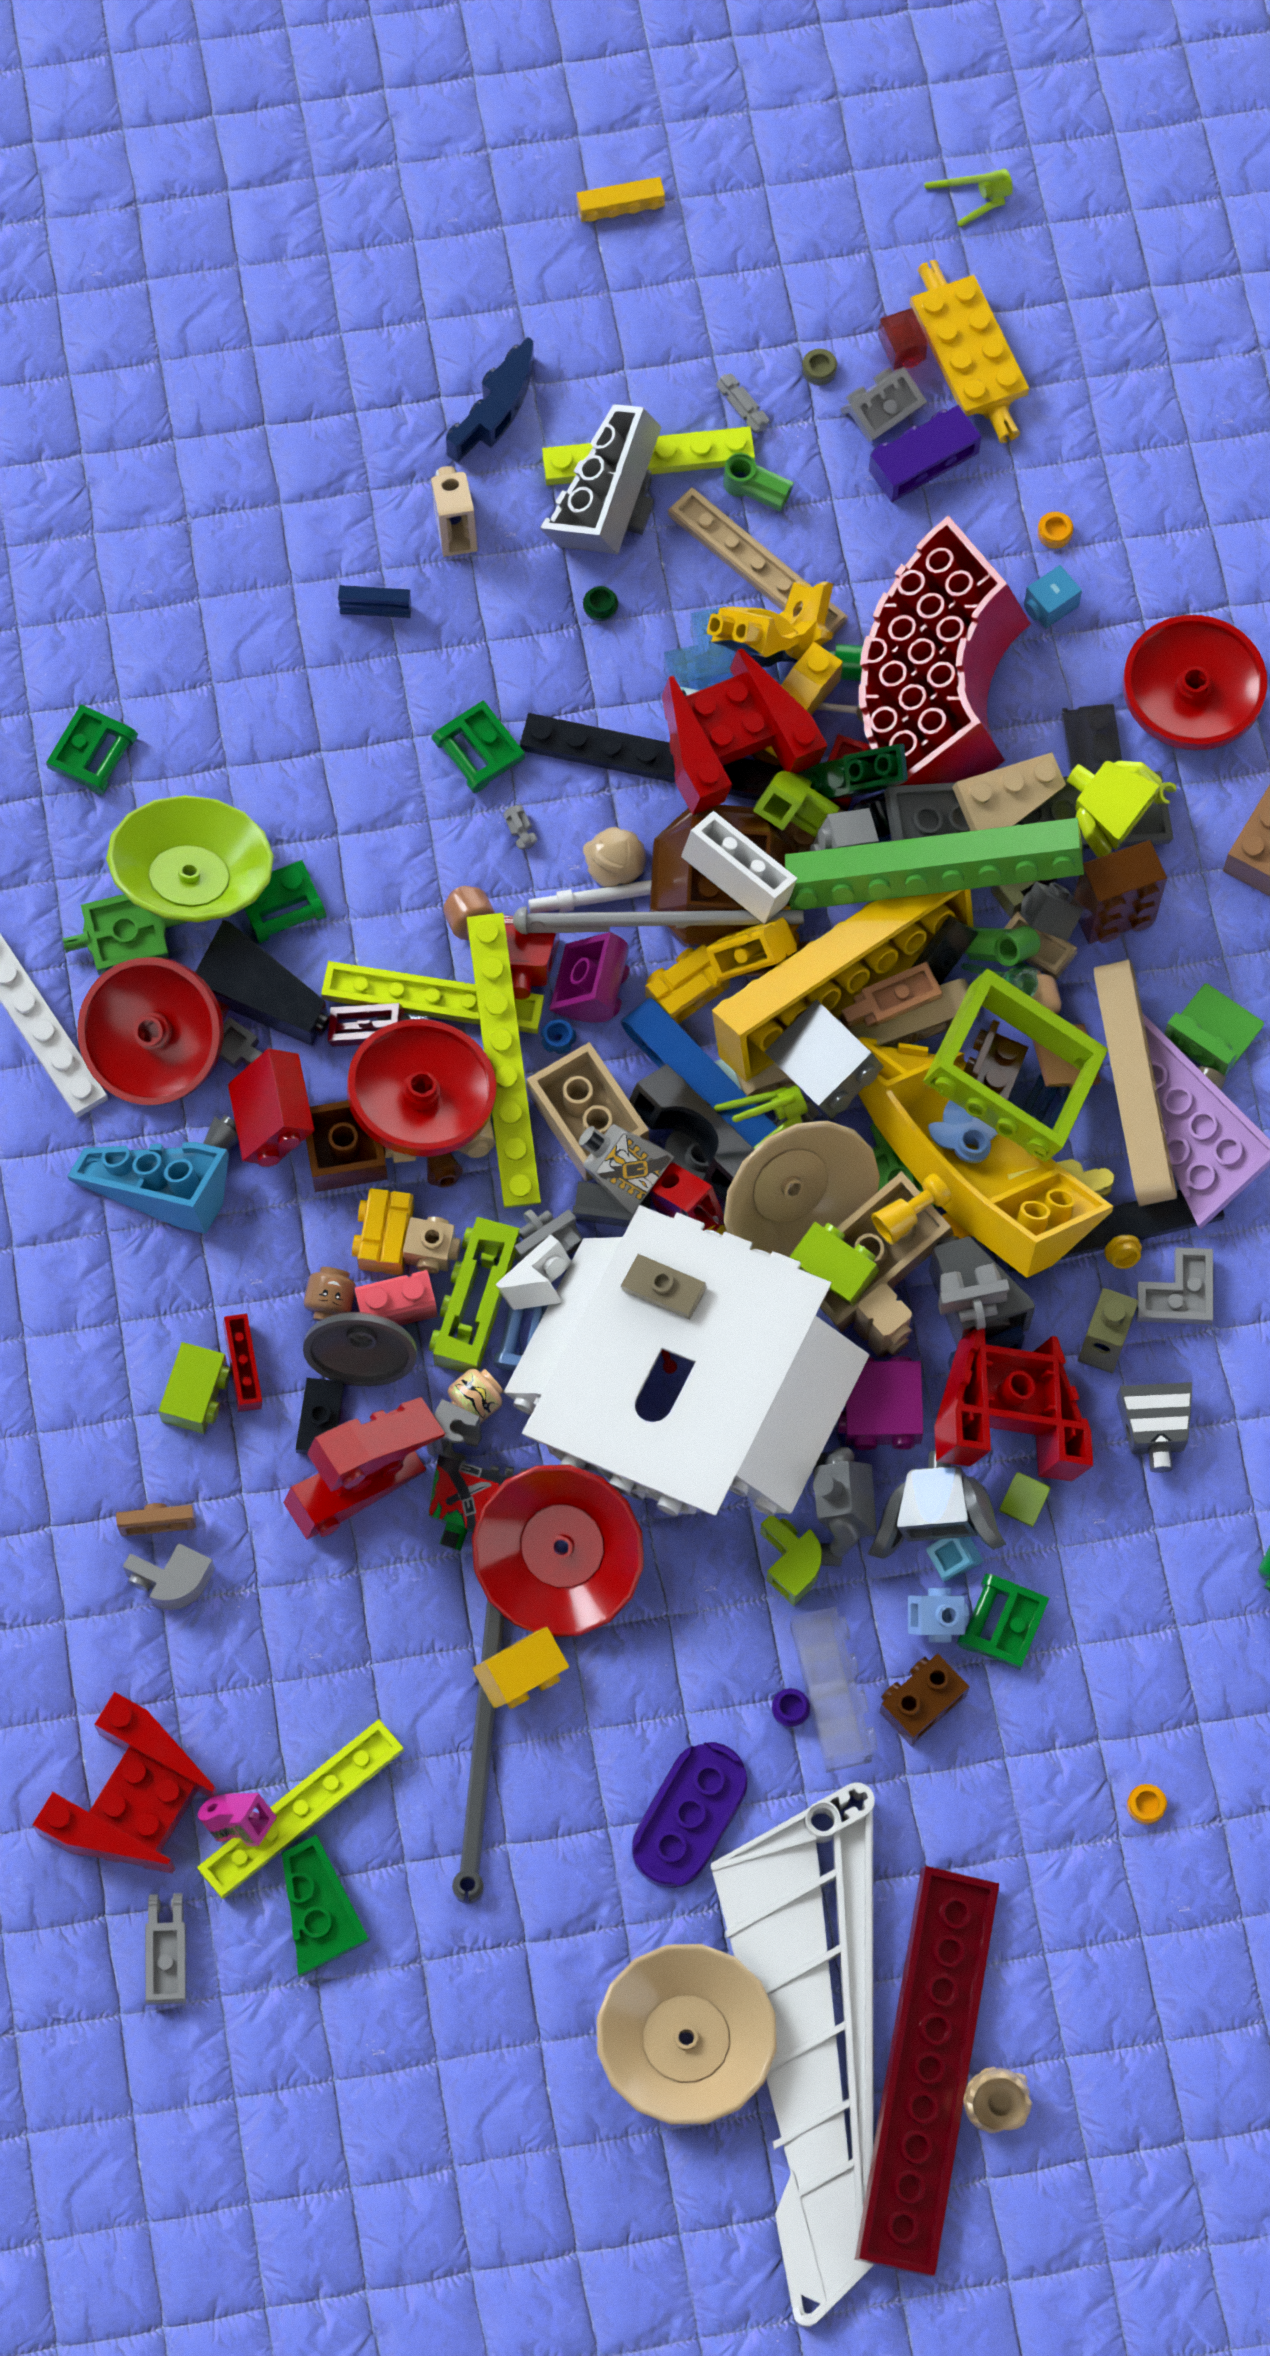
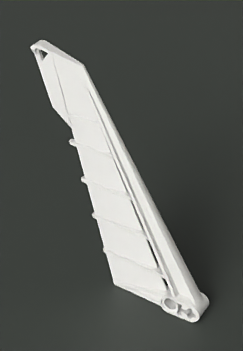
M851 1783L814 1803L810 1808L711 1863V1870L727 1927L725 1931L726 1938H730L734 1957L762 1982L776 2014L777 2051L766 2081L781 2138L773 2142V2148L775 2150L782 2145L784 2146L791 2175L775 2213L793 2317L800 2327L815 2325L874 2266V2264L854 2260L874 2148L873 1806L875 1799L872 1790L862 1783ZM853 1796L856 1801L863 1799L862 1811H859L856 1807L844 1811L842 1818L844 1822H842L839 1811L848 1806L850 1797ZM817 1814H826L831 1818L833 1826L827 1831H819L812 1825L811 1819ZM832 1840L834 1870L820 1877L816 1843H826ZM835 1880L839 1945L827 1951L821 1887ZM840 1955L844 2022L835 2026L829 1961ZM842 2032H845L849 2099L844 2102L842 2099L836 2036ZM848 2108L850 2112L852 2144L851 2160L848 2158L844 2111ZM801 2295L820 2305L812 2313H805Z

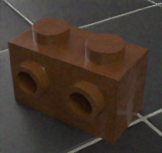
M938 1653L930 1660L926 1656L919 1660L910 1669L909 1673L912 1676L903 1685L895 1682L881 1696L884 1702L881 1703L879 1713L910 1746L962 1701L969 1691L970 1686Z

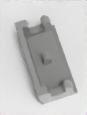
M442 1399L434 1413V1417L445 1432V1436L428 1444L427 1452L433 1456L437 1453L465 1462L466 1457L461 1453H456L452 1446L454 1443L463 1442L474 1447L479 1445L482 1439L480 1417Z

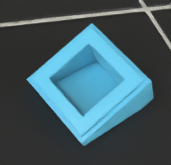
M970 1537L940 1539L926 1548L943 1582L983 1563V1559Z

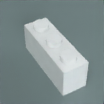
M714 811L690 831L681 855L684 860L764 924L787 905L798 879Z

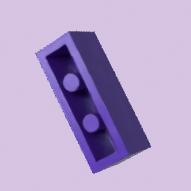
M959 405L950 410L943 409L933 415L927 423L919 427H910L891 443L884 442L872 451V454H870L869 473L892 503L979 454L982 436Z

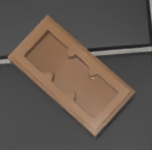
M152 1503L145 1505L144 1510L116 1512V1523L119 1533L123 1537L192 1530L196 1528V1516L192 1505L167 1507L163 1503Z

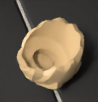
M617 827L607 828L583 846L588 872L593 880L602 887L631 883L643 873L646 866L644 844L638 840L637 835L632 831L621 830Z
M990 2067L985 2068L979 2075L977 2074L969 2081L964 2094L965 2110L971 2123L978 2129L989 2133L1018 2129L1023 2126L1032 2107L1026 2076L1014 2073L1008 2069Z

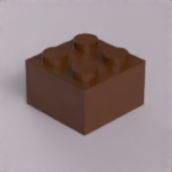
M348 1100L310 1107L314 1132L306 1138V1145L315 1192L388 1180L383 1146L368 1136L359 1126L351 1112Z

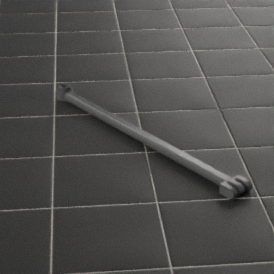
M491 1465L490 1471L499 1473V1466ZM506 1467L505 1476L510 1478L513 1476L514 1467ZM521 1468L520 1473L529 1468ZM488 1600L481 1662L499 1653L502 1648L505 1616ZM480 1682L478 1685L460 1872L455 1876L452 1884L454 1896L464 1903L466 1893L460 1887L461 1882L465 1879H471L475 1882L474 1889L468 1891L470 1904L481 1898L484 1889L479 1870L495 1709Z

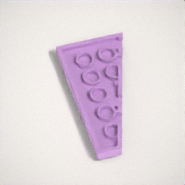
M1143 1014L1172 1171L1201 1230L1270 1166V1139Z

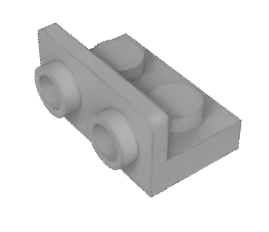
M890 367L883 370L873 378L876 384L867 390L862 386L846 397L849 403L840 409L843 415L851 414L868 442L879 437L927 402L905 367L892 371Z

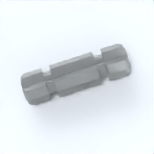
M730 373L720 377L716 387L722 395H728L727 401L743 420L747 418L746 424L749 427L751 426V430L754 433L764 431L769 425L770 420L762 410L758 411L760 407L743 386L738 387L740 383L733 374Z

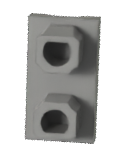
M568 1209L555 1219L548 1210L540 1216H537L532 1210L525 1212L523 1216L527 1225L520 1229V1237L523 1241L514 1246L517 1252L515 1259L520 1263L550 1234L561 1243L567 1255L577 1251L582 1238L576 1228V1217L572 1214L571 1210Z
M993 1263L975 1268L974 1274L977 1285L964 1288L961 1272L954 1271L942 1274L938 1301L940 1315L958 1312L960 1322L973 1320L977 1330L986 1328L985 1317L998 1314L996 1303L1007 1301V1292L1010 1291L1008 1280H1001V1276Z

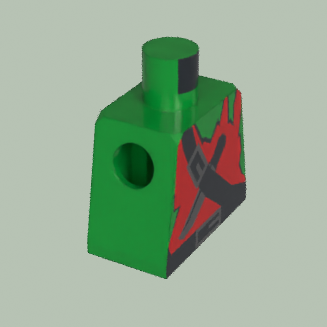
M439 1455L429 1506V1516L437 1521L446 1523L439 1544L461 1551L467 1532L474 1531L483 1503L508 1477Z

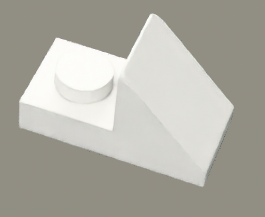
M550 1234L495 1285L513 1310L558 1304L562 1300L551 1283L573 1263L561 1243Z

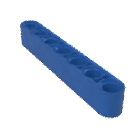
M647 998L620 1021L626 1034L659 1069L668 1064L713 1109L717 1104L748 1097L653 999ZM755 1104L717 1112L752 1147L778 1128L764 1113L739 1122H733L732 1117L734 1115L757 1107Z

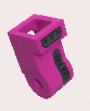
M259 1793L217 1795L208 1799L198 1811V1818L216 1841L223 1842L231 1838H241L246 1846H259L277 1818ZM256 1808L259 1813L254 1812L253 1809Z

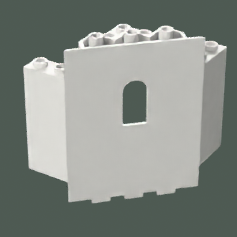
M641 1205L636 1210L623 1237L583 1238L572 1259L573 1264L567 1269L556 1290L562 1302L548 1305L503 1392L514 1400L513 1405L515 1408L531 1415L522 1434L546 1445L549 1452L561 1460L560 1465H573L588 1472L597 1473L599 1476L610 1481L609 1483L622 1495L630 1496L640 1501L644 1497L652 1498L658 1502L657 1507L661 1511L671 1516H677L678 1513L695 1514L697 1509L710 1515H716L728 1490L739 1496H747L754 1501L753 1507L766 1515L774 1516L775 1513L791 1514L869 1357L868 1353L816 1316L832 1282L800 1270L801 1262L772 1251L770 1255L759 1249L750 1250L753 1245L750 1241L725 1231L723 1235L712 1230L703 1231L705 1224L677 1212L674 1218H671ZM637 1254H641L706 1283L707 1288L690 1320L622 1291L621 1284ZM662 1349L694 1362L695 1364L667 1417L656 1422H649L640 1418L635 1408L636 1401Z

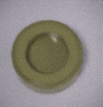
M820 348L813 349L804 356L802 373L808 382L814 385H825L835 378L837 360L830 351Z

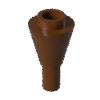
M451 1152L426 1157L427 1181L431 1185L440 1188L452 1186L463 1173L462 1167Z

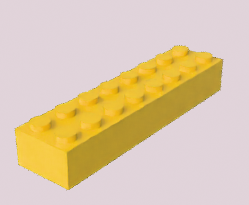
M971 889L877 900L866 904L859 912L847 920L839 922L832 930L817 940L809 942L802 950L787 960L779 962L775 968L760 978L752 980L744 989L732 997L722 1000L717 1007L712 1009L719 1057L745 1082L749 1081L774 1064V1061L764 1051L816 999L839 1020L841 1010L855 1004L853 997L859 995L861 989L910 969L949 915L970 927H974Z

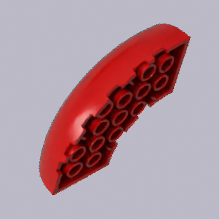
M949 515L917 544L915 554L905 566L901 564L895 572L896 579L887 593L883 592L873 614L875 620L869 636L865 637L862 648L859 706L863 714L864 732L871 750L895 744L905 745L908 781L897 786L956 783L993 771L1005 761L996 747L989 729L987 718L988 692L992 677L1002 656L1011 643L1031 623L1005 580Z

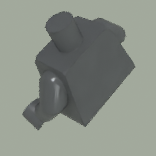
M838 1447L829 1452L821 1453L813 1470V1490L815 1491L817 1518L835 1537L831 1543H820L822 1553L821 1566L840 1567L842 1556L851 1550L859 1541V1538L877 1535L872 1465L855 1462L853 1451L847 1447Z

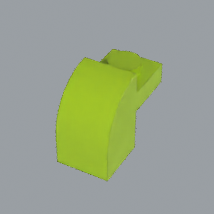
M781 771L775 775L757 801L753 811L781 830H784L791 821L816 838L818 830L823 825L827 815L838 813L840 807L810 788L812 781L793 772Z
M768 1516L761 1523L760 1534L783 1556L767 1571L766 1581L788 1602L795 1606L811 1590L818 1579L822 1558L820 1543L811 1529L799 1539L797 1537L798 1531L787 1519L782 1517L779 1520L775 1516Z

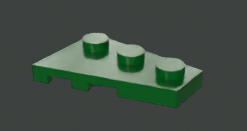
M315 1835L282 1853V1860L291 1911L298 1976L301 1978L367 1943L370 1939L319 1837Z

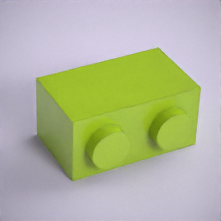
M814 1222L789 1258L801 1262L800 1270L832 1282L829 1290L854 1307L880 1271L877 1264L873 1262L876 1256L860 1244H857L854 1249L842 1241L846 1235L830 1223L822 1227L817 1222Z
M181 1342L158 1410L161 1422L205 1434L208 1423L214 1424L219 1412L220 1403L216 1402L219 1390L227 1388L231 1376V1368L227 1367L228 1363L224 1353Z

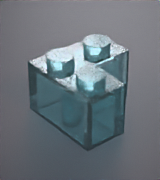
M722 607L691 613L690 634L694 646L664 652L666 682L670 676L674 675L680 687L702 690L734 677L730 671V666L736 652L727 647L713 644L711 642L712 635H708L706 632L710 615L712 613L718 614L719 608Z

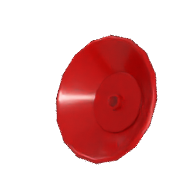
M538 1465L505 1479L483 1503L472 1534L473 1570L488 1602L513 1625L531 1632L548 1627L553 1637L581 1636L610 1623L633 1598L644 1568L643 1533L628 1500L602 1476L573 1465ZM558 1540L567 1542L569 1547L567 1552H561L557 1549L556 1543Z

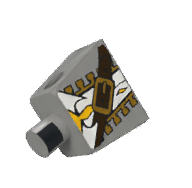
M615 1124L610 1126L605 1134L591 1126L584 1131L579 1139V1145L591 1153L585 1160L583 1167L617 1204L632 1214L675 1157L658 1145Z

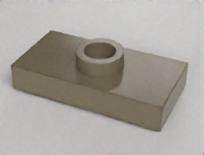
M637 1254L621 1284L622 1291L689 1320L707 1288L705 1282L641 1254Z

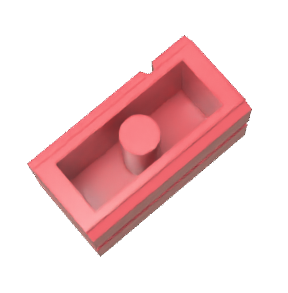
M427 1270L412 1273L411 1277L404 1275L354 1288L359 1312L386 1317L400 1326L438 1317L435 1297Z

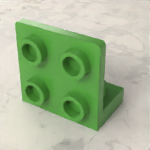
M1205 983L1181 1014L1176 1012L1167 1023L1164 1035L1185 1055L1203 1067L1212 1068L1226 1077L1262 1030L1264 1022Z

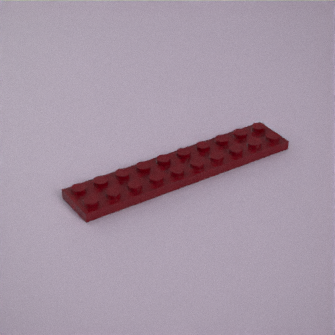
M930 1866L921 1868L854 2260L933 2277L936 2274L1000 1883Z

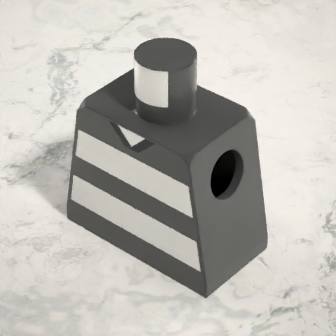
M1192 1382L1120 1386L1116 1399L1131 1453H1149L1151 1472L1162 1473L1171 1471L1173 1469L1171 1452L1184 1451L1188 1442Z

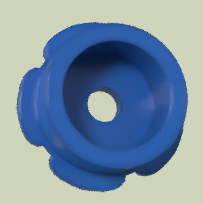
M561 1019L548 1022L540 1033V1036L543 1038L541 1044L550 1053L554 1051L557 1054H565L571 1050V1045L576 1042L575 1030L568 1022ZM560 1035L562 1038L560 1040H556L555 1036Z

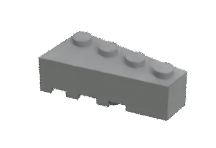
M613 404L590 443L593 448L587 458L583 461L580 460L573 472L576 474L567 491H561L555 501L558 506L551 518L546 517L540 526V529L558 547L612 554L619 553L661 430V426L644 407Z

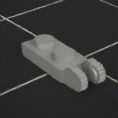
M183 1893L173 1894V1899L171 1900L173 1923H159V1913L161 1911L158 1894H149L148 1924H145L146 2004H186V1924L183 1922Z

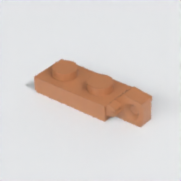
M924 962L861 989L860 994L853 997L855 1004L842 1009L841 1016L839 1017L847 1029L861 1025L864 1022L867 1028L874 1025L878 1026L942 998L943 991L928 963Z

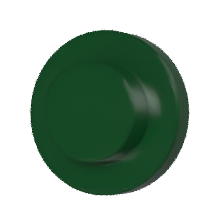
M596 586L589 590L583 598L584 612L593 620H608L618 610V598L608 587Z

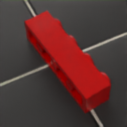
M246 1313L224 1316L223 1328L238 1412L261 1409L262 1396L248 1315Z

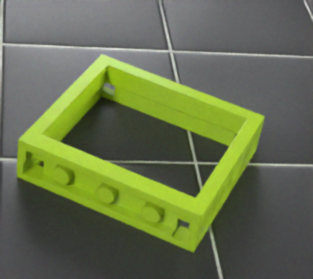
M987 968L970 984L923 1082L938 1091L939 1095L947 1097L965 1109L969 1115L980 1119L995 1129L1001 1136L1009 1138L1024 1148L1030 1155L1033 1154L1043 1162H1047L1064 1147L1107 1054L1108 1048ZM981 1006L1080 1070L1053 1130L953 1065Z

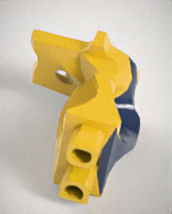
M823 581L811 587L806 582H794L785 609L780 614L763 608L733 606L719 608L718 614L712 613L710 615L706 632L708 635H712L711 642L713 644L727 647L735 652L743 648L761 667H770L777 662L797 663L813 642L822 646L824 642L832 640L833 632L826 629L825 622L833 583Z

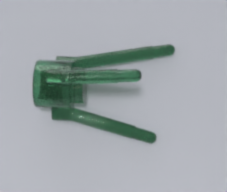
M1020 962L1014 965L1016 968H1011L1007 972L989 969L1030 997L1034 996L1037 992L1038 979L1036 975L1038 970L1036 968L1029 967L1025 963ZM962 963L961 965L963 970L980 975L987 969L968 963Z

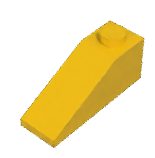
M813 642L793 666L781 686L812 715L840 682L843 661ZM772 746L765 748L767 752L777 758Z

